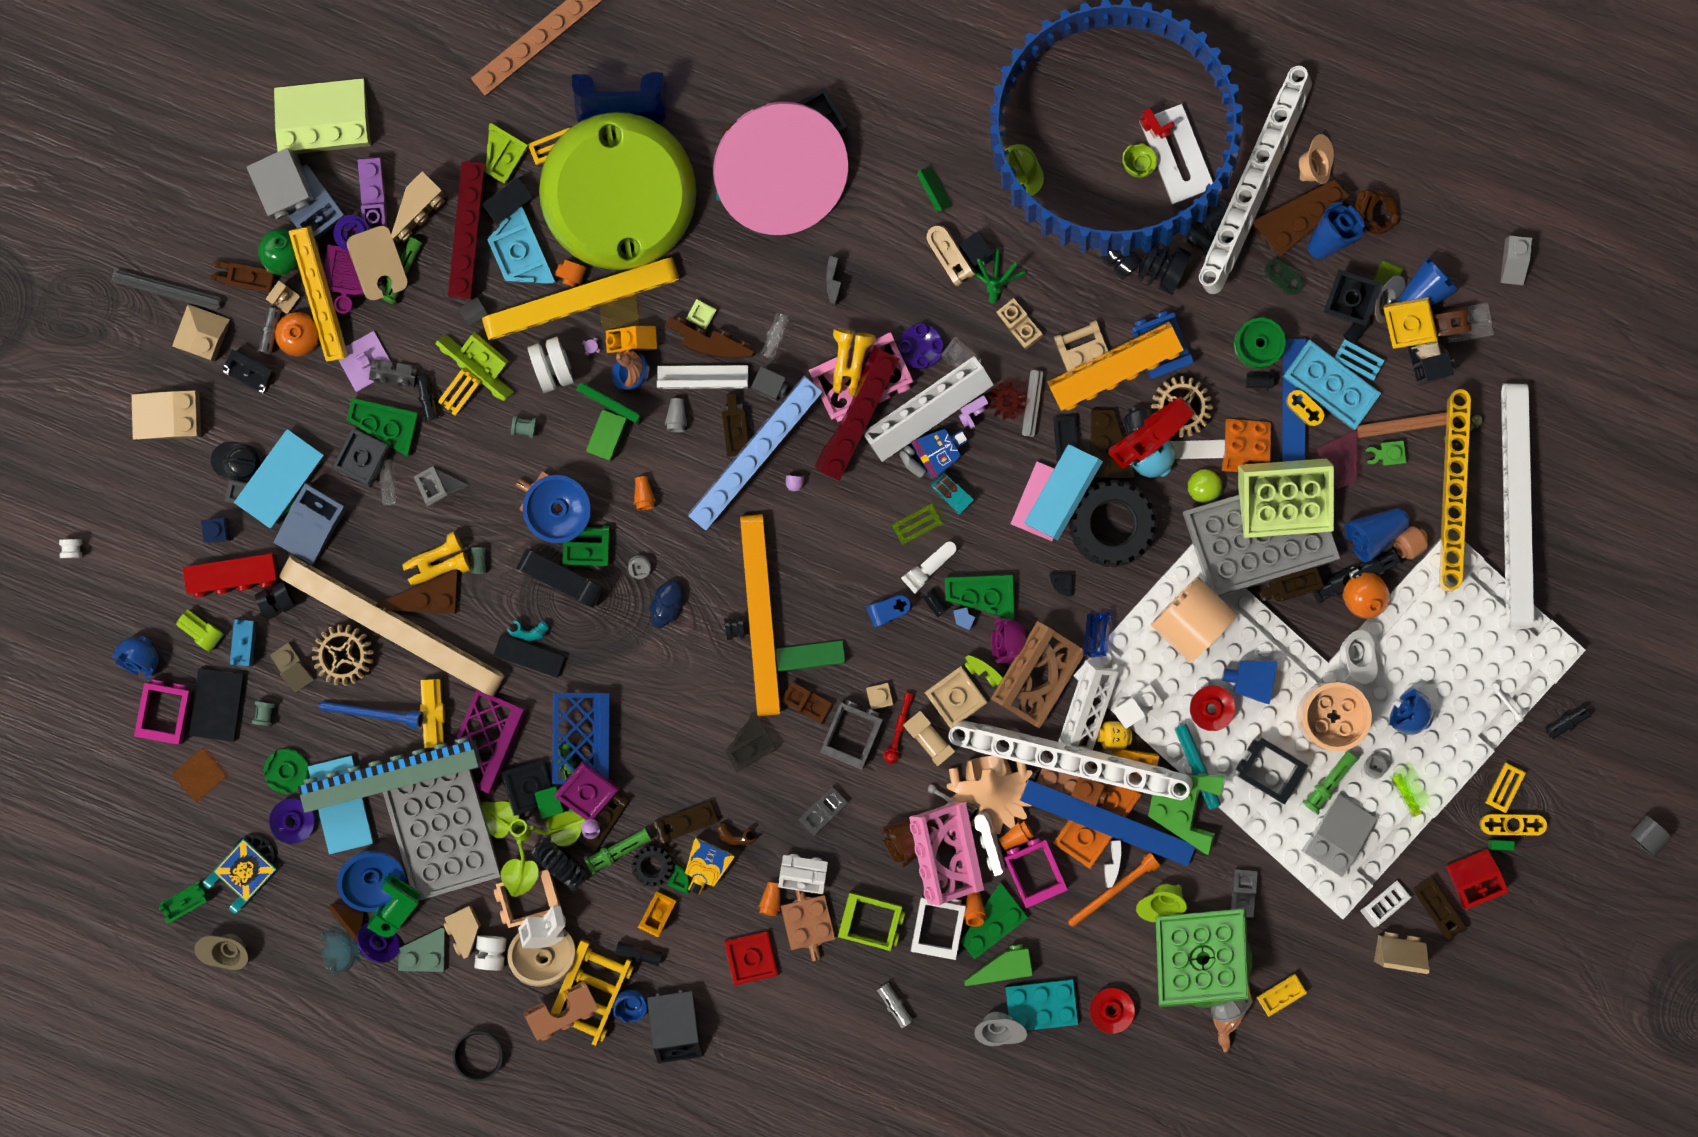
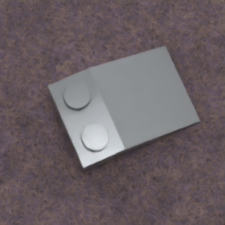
M1338 794L1301 851L1338 876L1343 877L1356 858L1377 819Z

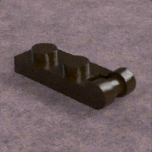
M616 792L610 799L618 804L615 810L608 806L607 803L594 818L599 823V835L594 839H587L581 833L578 841L596 851L630 800L627 796H621Z
M710 800L653 822L651 825L653 830L656 829L659 836L657 838L658 843L662 844L719 821ZM671 824L673 832L667 834L664 826Z
M1431 877L1412 890L1448 942L1453 940V936L1457 933H1463L1467 930ZM1452 919L1454 925L1448 929L1445 924Z

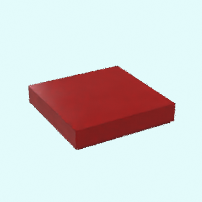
M768 931L724 941L734 986L778 976Z

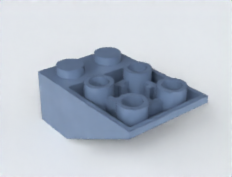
M305 164L302 168L314 200L309 202V206L302 210L293 209L289 211L288 216L297 228L311 226L316 242L331 231L336 223L346 215L310 167Z
M305 483L293 502L273 543L313 566L347 507Z

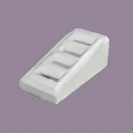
M1396 880L1365 905L1360 912L1375 928L1410 900L1411 896ZM1394 889L1402 900L1398 901L1391 891ZM1386 895L1394 904L1393 907L1384 898ZM1380 902L1387 912L1384 913L1377 903ZM1371 908H1373V909L1375 910V912L1379 915V918H1378L1377 915L1372 911Z

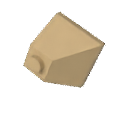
M188 304L172 347L215 362L230 319Z

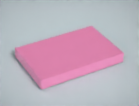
M1036 462L1010 524L1052 542L1053 538L1024 523L1054 468Z

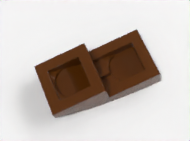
M792 681L781 702L821 724L825 722L834 705Z

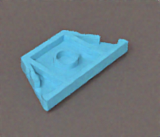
M521 206L505 218L498 229L487 239L506 282L556 283L525 211Z

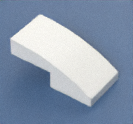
M1110 840L1113 863L1104 864L1107 888L1113 886L1118 875L1121 861V840Z

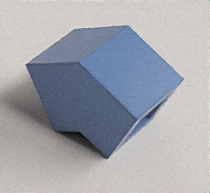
M967 608L954 610L956 625L970 630L975 617L969 615Z

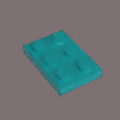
M1073 979L1005 986L1008 1015L1014 1021L1022 1024L1027 1031L1078 1025Z

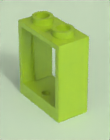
M849 892L838 937L891 951L892 946H897L899 934L895 933L897 925H902L905 912L901 911L902 905ZM857 900L895 910L887 942L849 933Z

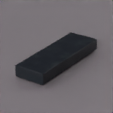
M503 634L500 635L493 656L558 678L565 659L564 656Z

